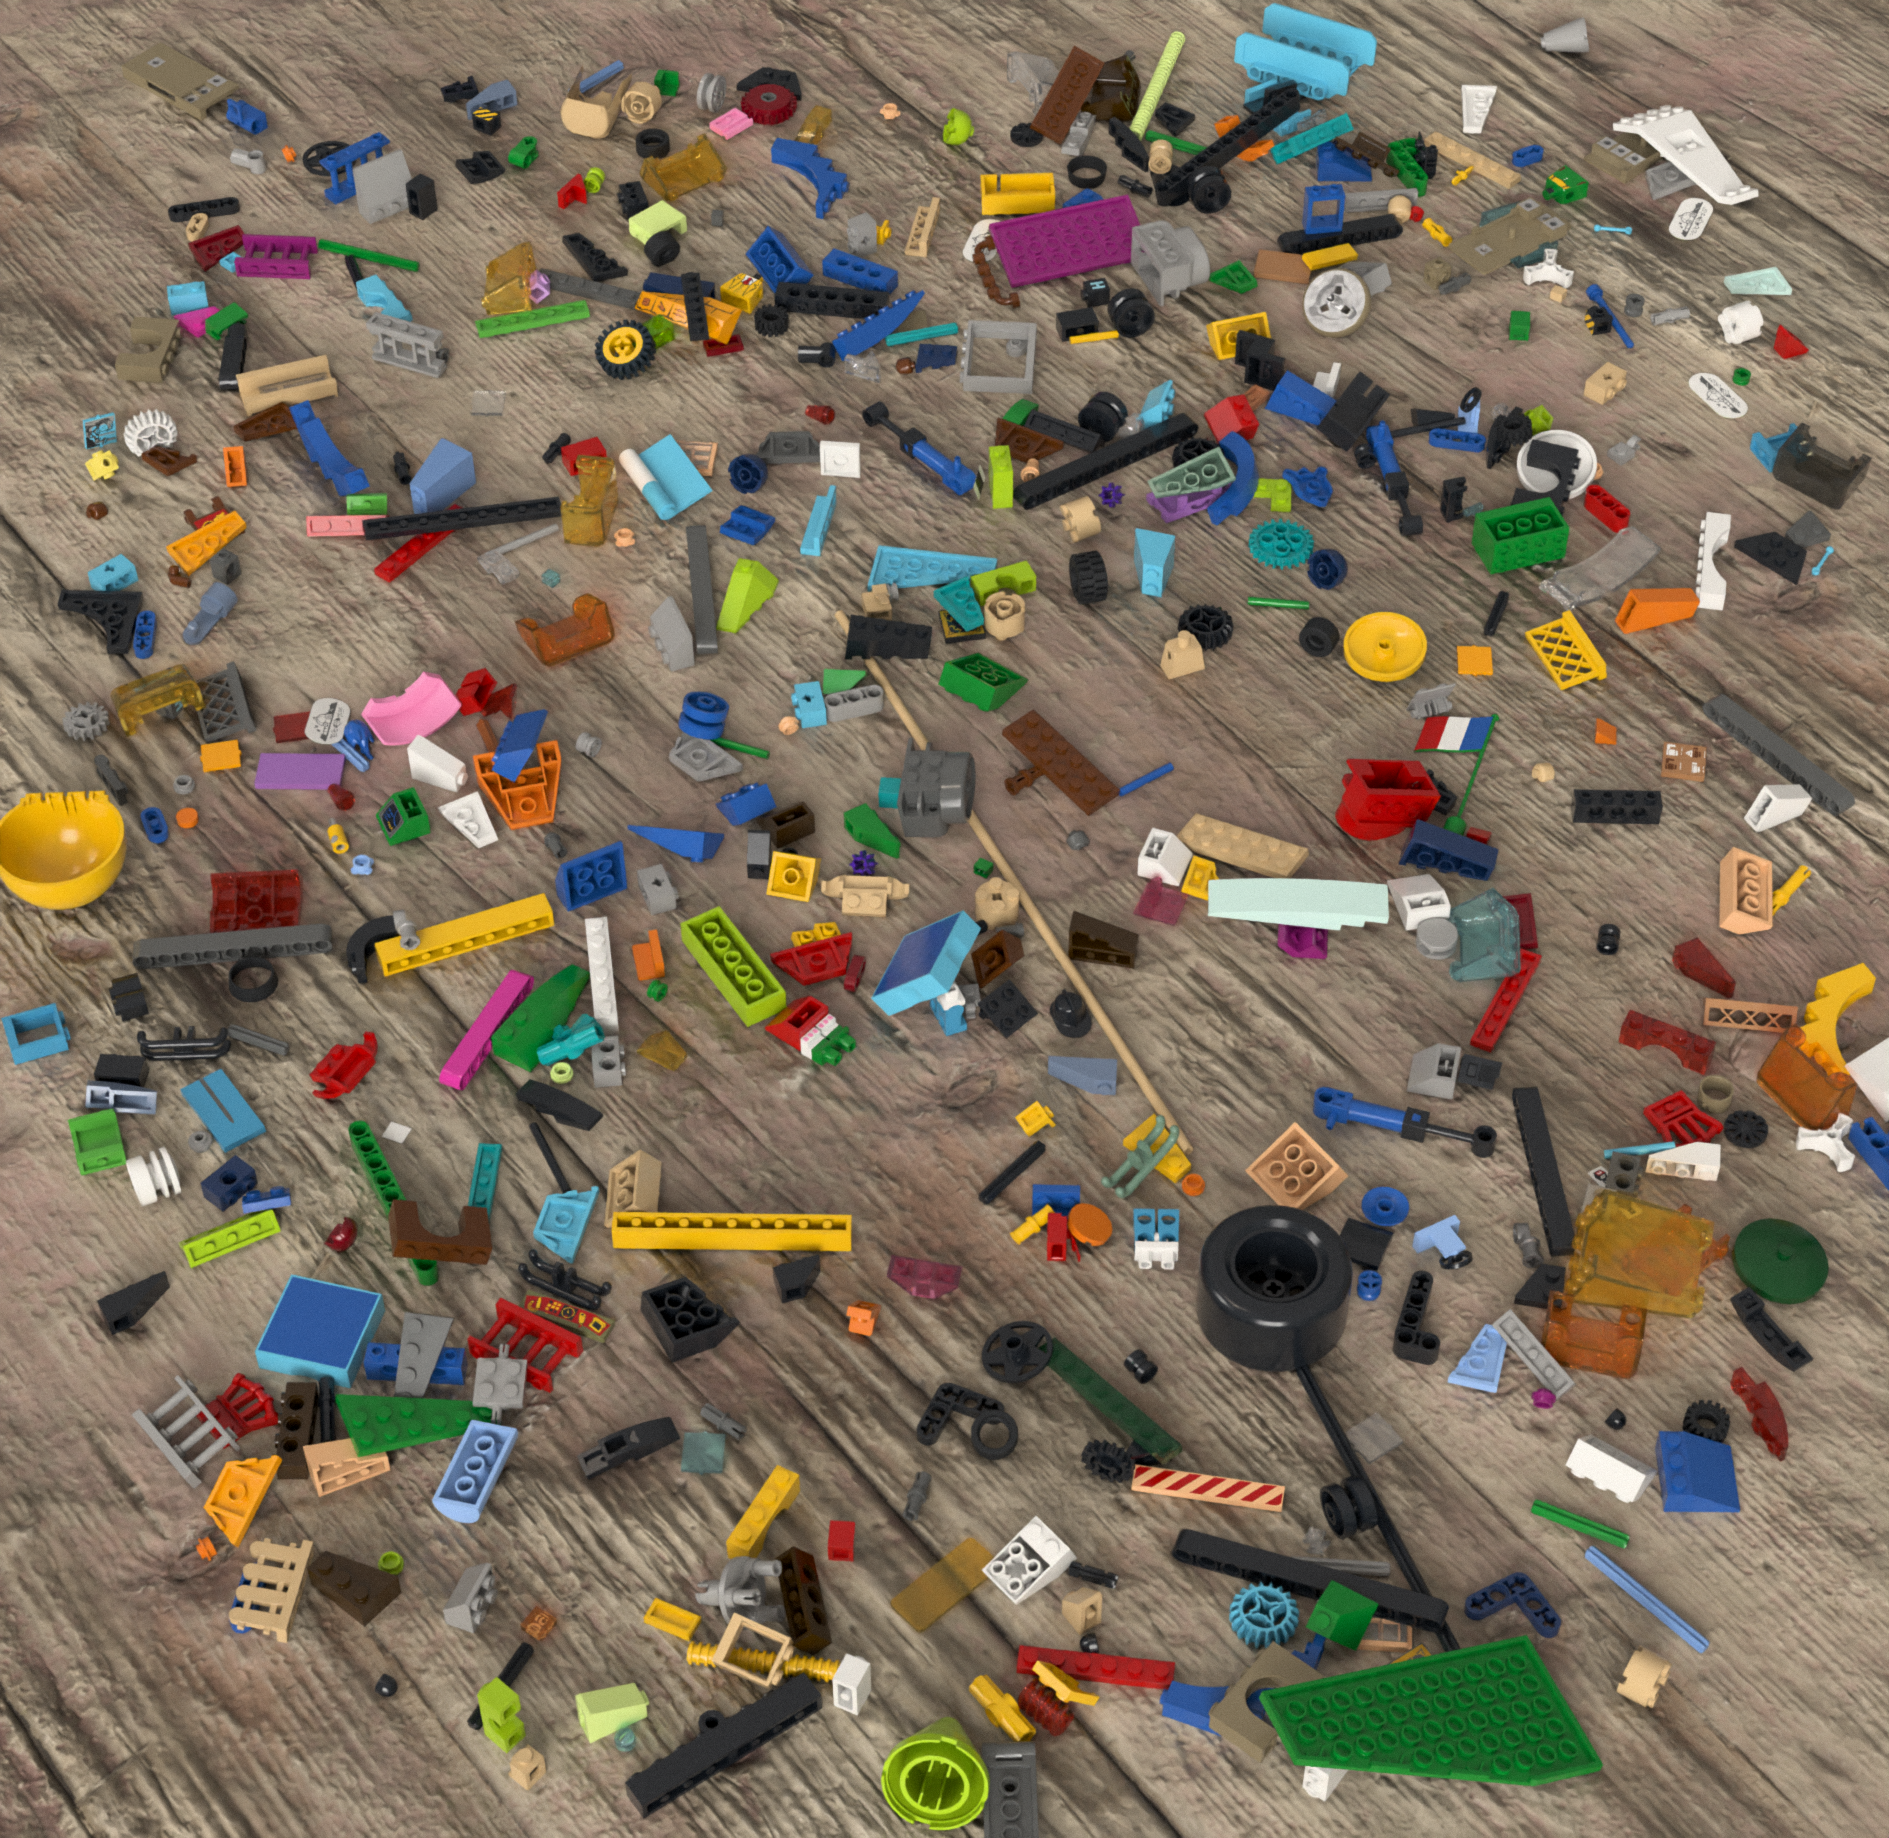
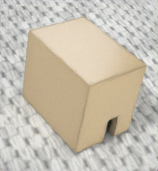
M1555 285L1550 292V299L1562 303L1566 298L1567 289Z

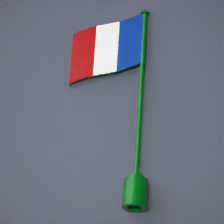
M1493 714L1491 717L1476 718L1438 716L1429 717L1425 721L1414 753L1422 751L1456 753L1480 751L1457 817L1451 816L1447 818L1443 829L1462 836L1465 833L1467 826L1465 821L1461 819V815L1495 722L1499 720L1497 714Z

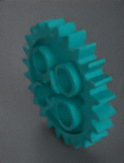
M1271 519L1270 524L1264 521L1263 526L1258 524L1257 529L1252 530L1248 548H1250V553H1253V558H1258V563L1264 561L1265 566L1272 564L1273 569L1276 566H1280L1281 570H1283L1284 566L1291 569L1293 564L1296 567H1299V562L1305 564L1306 559H1309L1310 554H1313V535H1309V529L1304 530V525L1298 527V522L1290 524L1289 519L1286 523L1282 519H1279V522Z

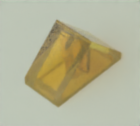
M667 1030L650 1035L637 1049L638 1054L672 1071H675L687 1058V1053Z

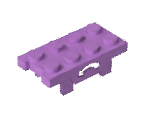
M1231 483L1218 489L1163 498H1155L1153 492L1146 494V500L1151 506L1154 505L1155 509L1160 510L1161 518L1165 523H1169L1207 509L1229 489Z

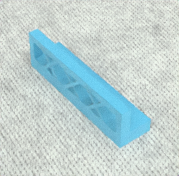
M830 485L827 497L818 495L816 497L800 547L801 554L821 555L837 504L836 486Z

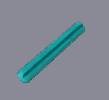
M954 322L890 334L885 337V343L887 346L957 334L958 326Z

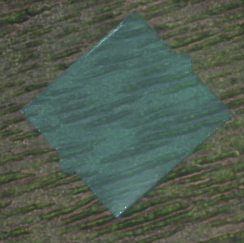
M707 1431L703 1433H685L681 1472H696L700 1475L704 1473H722L726 1434L707 1433Z

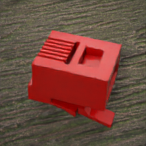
M1048 1213L1047 1261H1066V1239H1069L1071 1250L1075 1252L1077 1260L1080 1262V1254L1075 1238L1067 1226V1216H1062V1213Z

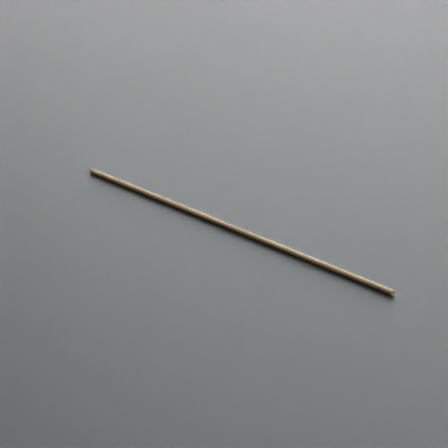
M839 610L835 613V618L848 636L850 621L844 611ZM871 656L870 659H863L920 749L925 750L928 740L874 657ZM972 809L968 823L1005 880L1019 890V901L1156 1113L1164 1116L1165 1126L1170 1133L1172 1125H1177L1178 1127L1179 1125ZM1179 1127V1137L1176 1143L1183 1154L1188 1155L1193 1151V1147Z

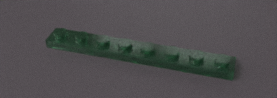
M1055 1337L1052 1339L1054 1350L1047 1366L1163 1465L1183 1452L1182 1445L1060 1341ZM1047 1343L1043 1344L1038 1349H1040L1044 1353H1047Z

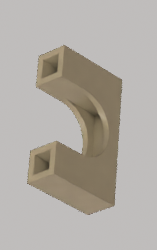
M134 317L130 326L133 343L156 345L159 348L145 354L119 353L115 363L118 380L163 383L165 375L169 373V365L173 363L174 353L178 350L179 340L183 338V328H180V323L177 319Z
M1274 1641L1267 1648L1263 1647L1259 1651L1254 1664L1245 1667L1240 1675V1680L1236 1685L1232 1683L1228 1687L1223 1700L1220 1703L1215 1702L1208 1714L1210 1716L1209 1728L1259 1763H1262L1277 1745L1278 1733L1273 1727L1250 1711L1246 1704L1248 1697L1255 1691L1263 1688L1275 1689L1325 1678L1324 1675Z

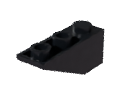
M165 1271L154 1274L145 1280L129 1285L118 1292L97 1300L101 1316L112 1335L134 1326L170 1288Z

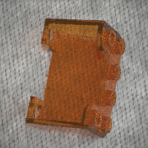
M1550 1290L1541 1345L1561 1367L1623 1379L1635 1376L1644 1341L1647 1309L1623 1304L1619 1324L1571 1315L1573 1294ZM1562 1299L1567 1303V1306L1562 1309L1556 1308L1553 1301ZM1635 1313L1640 1317V1320L1635 1323L1629 1322L1626 1319V1315Z

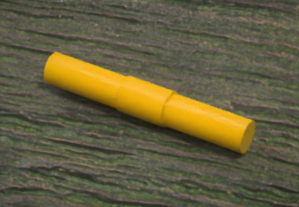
M1117 330L1071 336L1069 337L1070 344L1118 338L1119 333Z

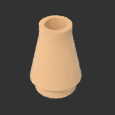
M1028 460L1026 466L1021 471V478L1024 482L1040 476L1038 460Z

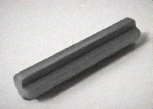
M231 1024L228 1028V1036L281 1055H286L290 1050L289 1043L236 1024Z

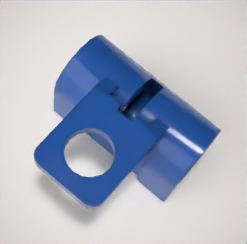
M232 99L227 100L228 110L226 117L229 121L255 135L268 128L265 112L254 108L243 100L238 102Z

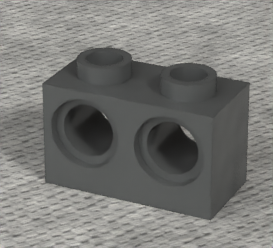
M1613 1151L1605 1188L1617 1190L1615 1200L1619 1201L1618 1205L1630 1207L1632 1198L1637 1199L1640 1187L1635 1185L1636 1181H1641L1643 1167H1639L1641 1157Z

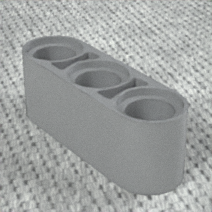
M869 685L827 695L824 699L826 719L836 722L880 712L884 707L882 687L879 685Z

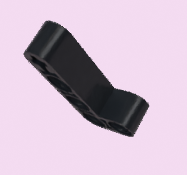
M1420 1270L1412 1275L1395 1330L1392 1351L1401 1359L1424 1365H1432L1438 1360L1440 1339L1435 1334L1421 1331L1431 1297L1433 1277L1429 1272Z

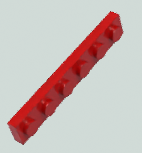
M454 504L447 510L460 509L462 507ZM454 530L416 534L374 568L375 575L389 583L392 582Z
M1522 948L1520 949L1470 1040L1471 1046L1490 1053L1492 1052L1541 962V955Z
M1019 1645L1016 1673L1039 1676L1032 1669L1037 1661H1042L1055 1665L1075 1680L1163 1690L1169 1689L1172 1680L1174 1681L1175 1662Z

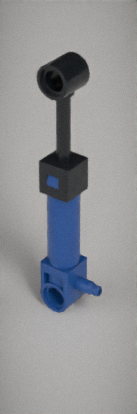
M878 401L862 411V417L868 426L874 427L877 424H883L900 438V450L911 459L917 457L942 477V482L956 494L962 495L974 488L976 475L961 463L959 456H956L954 462H952L927 442V437L915 427L904 432L888 419L889 411L884 403Z
M1382 420L1379 422V425L1367 427V442L1372 446L1373 453L1381 469L1388 500H1398L1403 516L1399 517L1400 535L1402 537L1421 535L1423 533L1421 515H1411L1406 502L1409 482L1405 471H1401L1393 449L1394 441L1389 426Z
M1321 1087L1314 1094L1313 1112L1318 1118L1327 1120L1326 1128L1328 1130H1332L1336 1122L1347 1124V1121L1351 1120L1400 1132L1401 1138L1421 1143L1424 1142L1426 1132L1471 1143L1473 1154L1480 1158L1490 1157L1495 1150L1497 1133L1490 1126H1478L1474 1133L1470 1134L1429 1124L1430 1112L1411 1107H1407V1111L1382 1106L1354 1099L1353 1093L1330 1087Z

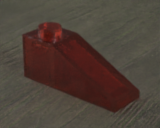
M1698 937L1675 946L1672 962L1684 976L1727 998L1733 997L1736 981Z

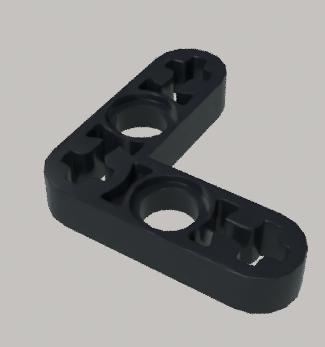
M944 1383L937 1389L917 1425V1440L926 1446L935 1444L954 1411L975 1419L982 1412L988 1410L1004 1411V1405L996 1399L959 1385ZM952 1393V1395H949L948 1398L944 1397V1395ZM967 1400H974L978 1403L973 1408L964 1405ZM935 1410H941L945 1415L941 1418H935L931 1413ZM991 1421V1422H988L987 1424L997 1425V1424H999V1423H1001V1422H999V1421ZM930 1424H931V1425H932V1433H928V1435H924V1433H927V1432H928V1430H929V1428H930Z

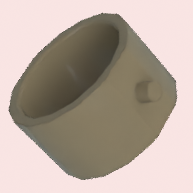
M1710 1075L1703 1078L1697 1093V1103L1700 1108L1713 1114L1727 1111L1731 1106L1734 1095L1732 1082L1720 1075ZM1716 1089L1723 1092L1727 1098L1720 1100L1712 1099L1704 1091Z

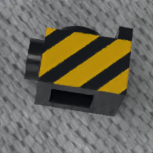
M480 107L472 114L474 130L491 136L501 128L500 112L498 111L494 113Z
M1592 306L1586 310L1585 323L1592 335L1611 333L1613 317L1608 314L1605 307Z

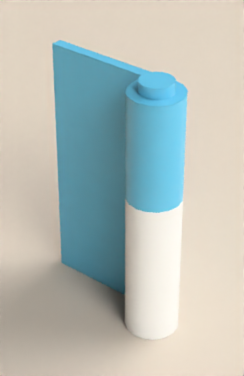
M671 434L639 455L635 450L627 449L619 456V463L662 520L671 519L712 492L710 486Z

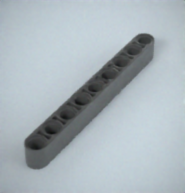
M706 525L686 526L697 655L717 654V635Z
M1719 694L1703 704V712L1711 721L1793 785L1800 784L1812 797V800L1830 814L1838 816L1854 806L1855 799L1850 791L1726 695Z
M310 924L141 939L133 944V965L139 969L231 962L247 957H261L265 959L327 953L332 949V928L327 924Z

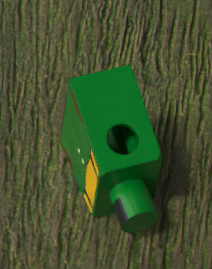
M1565 165L1548 176L1542 195L1545 200L1553 198L1558 203L1564 205L1587 197L1589 182Z

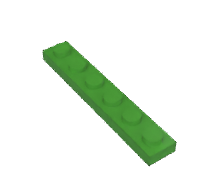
M581 300L475 321V326L479 338L580 320L590 317V312L586 301Z

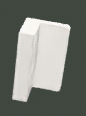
M1334 362L1330 374L1317 372L1313 384L1315 388L1333 399L1340 379L1341 363Z

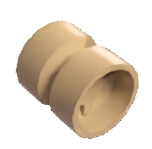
M1166 140L1154 141L1150 146L1149 168L1157 174L1167 173L1172 166L1173 146Z

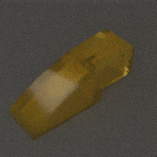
M815 105L802 124L794 141L817 145L824 137V130L832 122V109Z

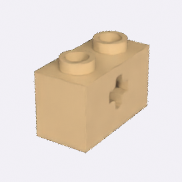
M1609 362L1605 363L1586 380L1584 396L1602 405L1605 404L1619 390L1624 389L1627 383V371Z

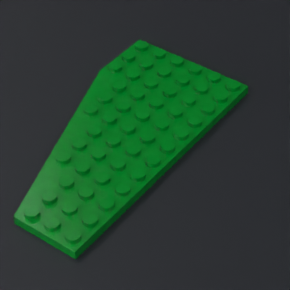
M1527 1635L1262 1691L1259 1696L1294 1765L1525 1786H1538L1597 1772L1603 1766L1602 1761Z

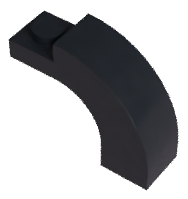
M393 915L379 917L365 923L349 939L346 948L349 968L352 967L353 975L357 974L358 983H367V961L376 952L375 943L401 936L395 930Z

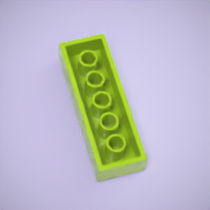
M720 906L680 923L682 942L747 1027L780 1013L787 1007L786 991Z

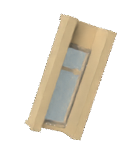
M326 355L236 375L239 393L248 417L252 416V413L264 411L280 402L290 406L332 395L338 397L337 383L335 378L331 377Z

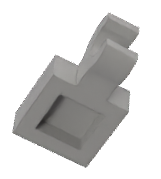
M1633 435L1626 444L1622 441L1607 451V456L1622 466L1635 457V452L1640 448L1637 443L1641 441V438Z
M978 984L957 985L965 998V1004L962 1006L965 1007L966 1018H976L975 1006H978V1003L981 1001Z

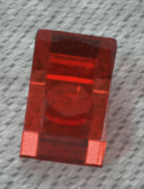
M513 683L492 693L480 713L486 717L496 714L501 710L511 720L516 708L517 685Z

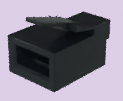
M1464 1054L1461 1058V1068L1457 1082L1493 1090L1495 1080L1500 1076L1502 1062Z

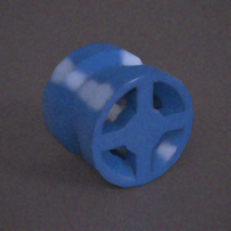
M1372 1270L1363 1271L1358 1277V1296L1367 1301L1377 1299L1381 1292V1275Z

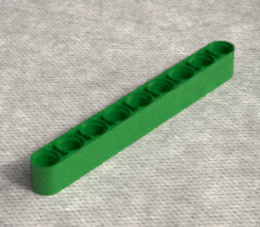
M355 1121L348 1128L351 1146L388 1219L393 1199L406 1200L369 1125L365 1121ZM407 1258L420 1284L430 1286L439 1280L436 1260Z

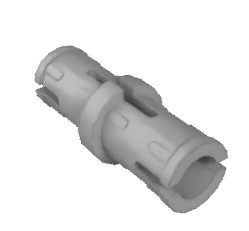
M1687 306L1677 309L1668 308L1663 312L1652 313L1650 320L1653 326L1667 322L1671 324L1676 320L1689 318L1690 310Z

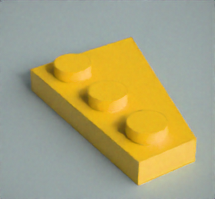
M1153 1114L1124 1138L1123 1146L1130 1151H1134L1137 1148V1142L1139 1140L1143 1141L1155 1127L1157 1116ZM1165 1127L1161 1135L1150 1146L1153 1155L1170 1135ZM1175 1143L1171 1150L1156 1165L1155 1169L1176 1183L1191 1170V1163Z

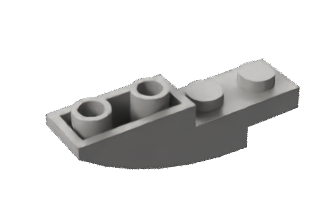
M1089 112L1078 113L1071 125L1070 134L1062 146L1061 153L1083 156L1093 131L1096 115H1091Z

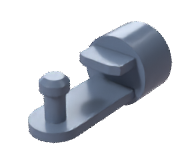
M214 582L201 597L200 607L202 609L183 631V640L187 644H200L218 621L226 617L237 604V596L228 586Z

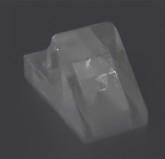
M870 351L865 359L851 354L846 355L844 358L845 373L873 382H881V366L873 351Z

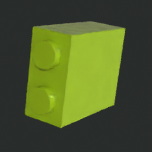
M1009 445L989 447V488L993 509L1013 507V468Z

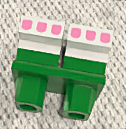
M831 1014L825 1016L815 1025L816 1028L813 1027L800 1039L801 1054L821 1066L826 1062L836 1066L842 1059L841 1049L851 1053L856 1048V1040L849 1035V1027L845 1026L843 1028L837 1024L836 1018Z

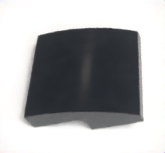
M490 151L473 152L472 158L456 159L455 163L457 169L470 184L494 179L505 172V168Z
M1348 1218L1340 1233V1237L1346 1244L1353 1263L1378 1270L1384 1260L1385 1252L1392 1241L1394 1232Z

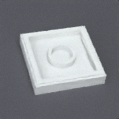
M821 441V475L860 478V443Z

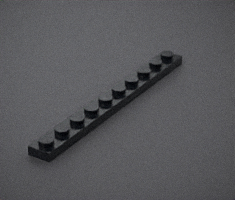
M559 497L362 520V528L365 540L367 541L563 517V508Z

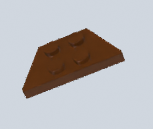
M997 418L995 446L1009 445L1011 458L1027 463L1029 459L1039 460L1064 448V442L1002 418Z

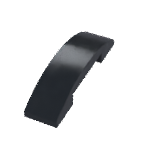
M1750 1287L1731 1297L1730 1301L1747 1330L1776 1361L1793 1372L1813 1361L1814 1358L1797 1340L1793 1343L1763 1310L1765 1303Z

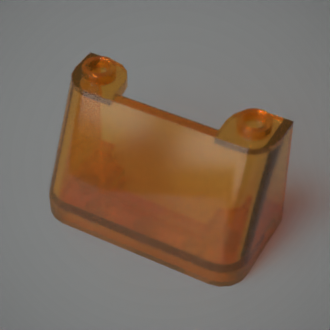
M586 593L573 601V616L542 628L537 625L535 620L528 617L515 621V625L519 635L539 662L545 666H554L612 642L615 631L606 602Z
M1794 1024L1783 1031L1759 1068L1756 1080L1759 1086L1800 1127L1818 1131V1129L1826 1130L1836 1123L1839 1113L1849 1116L1857 1083L1849 1075L1842 1072H1836L1827 1076L1799 1048L1805 1043L1806 1034L1797 1024Z

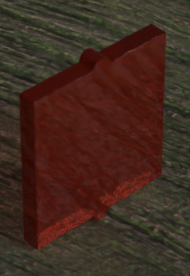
M310 712L274 716L275 727H273V732L276 736V743L309 739L305 734V728Z

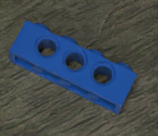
M833 249L822 260L824 276L862 290L889 292L890 295L898 287V271L846 252Z
M368 1342L363 1362L368 1380L396 1381L401 1344ZM443 1347L429 1383L464 1385L468 1368L465 1348Z

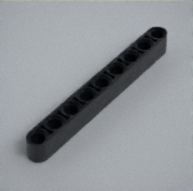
M1537 1086L1513 1088V1106L1550 1256L1576 1255V1238Z

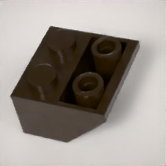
M804 801L792 803L756 819L763 830L770 831L771 841L777 849L815 833L814 813Z

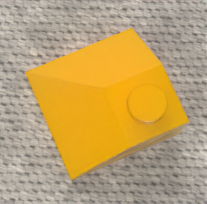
M773 851L766 894L810 902L818 880L821 858Z

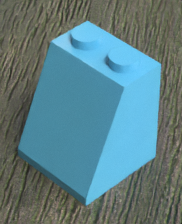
M1136 528L1134 563L1142 594L1162 597L1174 566V535Z

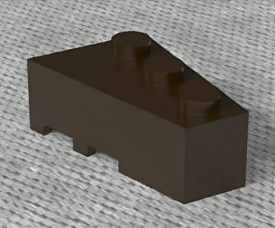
M1073 910L1069 928L1068 956L1070 960L1134 969L1138 953L1139 934Z
M328 1551L321 1554L307 1567L311 1584L364 1627L402 1593L398 1576Z

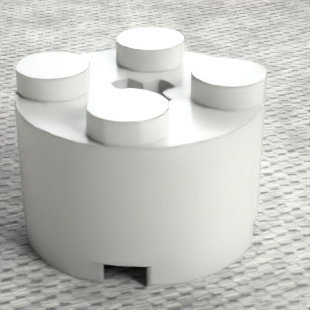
M1744 301L1727 307L1718 316V321L1722 326L1727 343L1739 344L1756 338L1762 333L1760 331V326H1763L1761 312L1756 305L1752 306L1750 301Z

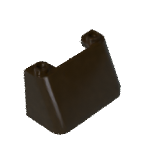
M1124 55L1104 62L1105 64L1092 86L1091 103L1088 101L1084 102L1081 107V113L1089 112L1091 115H1096V120L1109 121V119L1116 117L1121 122L1133 121L1137 112L1141 83L1129 57Z

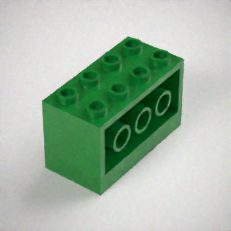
M1547 497L1476 513L1471 544L1491 575L1565 558L1569 526L1551 498Z

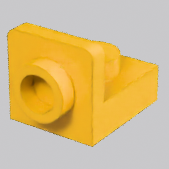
M885 220L881 227L876 225L877 244L884 245L887 238H890L892 229L889 227V220Z
M1038 1101L1015 1117L1029 1137L1046 1124H1049L1052 1128L1056 1126L1052 1120L1055 1115L1047 1105L1043 1107Z

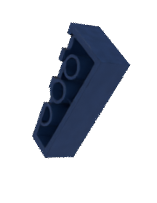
M1417 819L1402 847L1398 864L1404 866L1407 863L1416 864L1417 868L1426 869L1427 866L1437 868L1441 873L1447 874V872L1453 871L1458 872V875L1462 877L1487 881L1495 868L1499 849Z

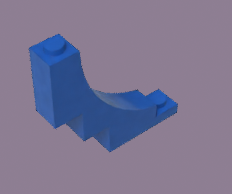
M309 400L289 407L311 462L318 461L325 479L332 478L339 496L353 494L370 487L363 469L355 467L347 461L334 445L320 419L315 417Z
M1316 1634L1313 1643H1307L1304 1653L1294 1650L1291 1654L1317 1670L1324 1652L1326 1637ZM1172 1680L1169 1689H1164L1159 1703L1163 1705L1162 1716L1221 1736L1209 1728L1210 1716L1208 1714L1215 1702L1220 1703L1223 1700L1229 1686L1199 1687ZM1274 1688L1257 1690L1246 1700L1250 1711L1262 1721L1266 1711L1259 1696L1262 1691Z

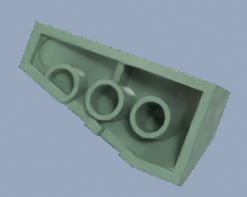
M1217 447L1147 482L1155 498H1163L1218 489L1235 481L1236 477L1220 447Z

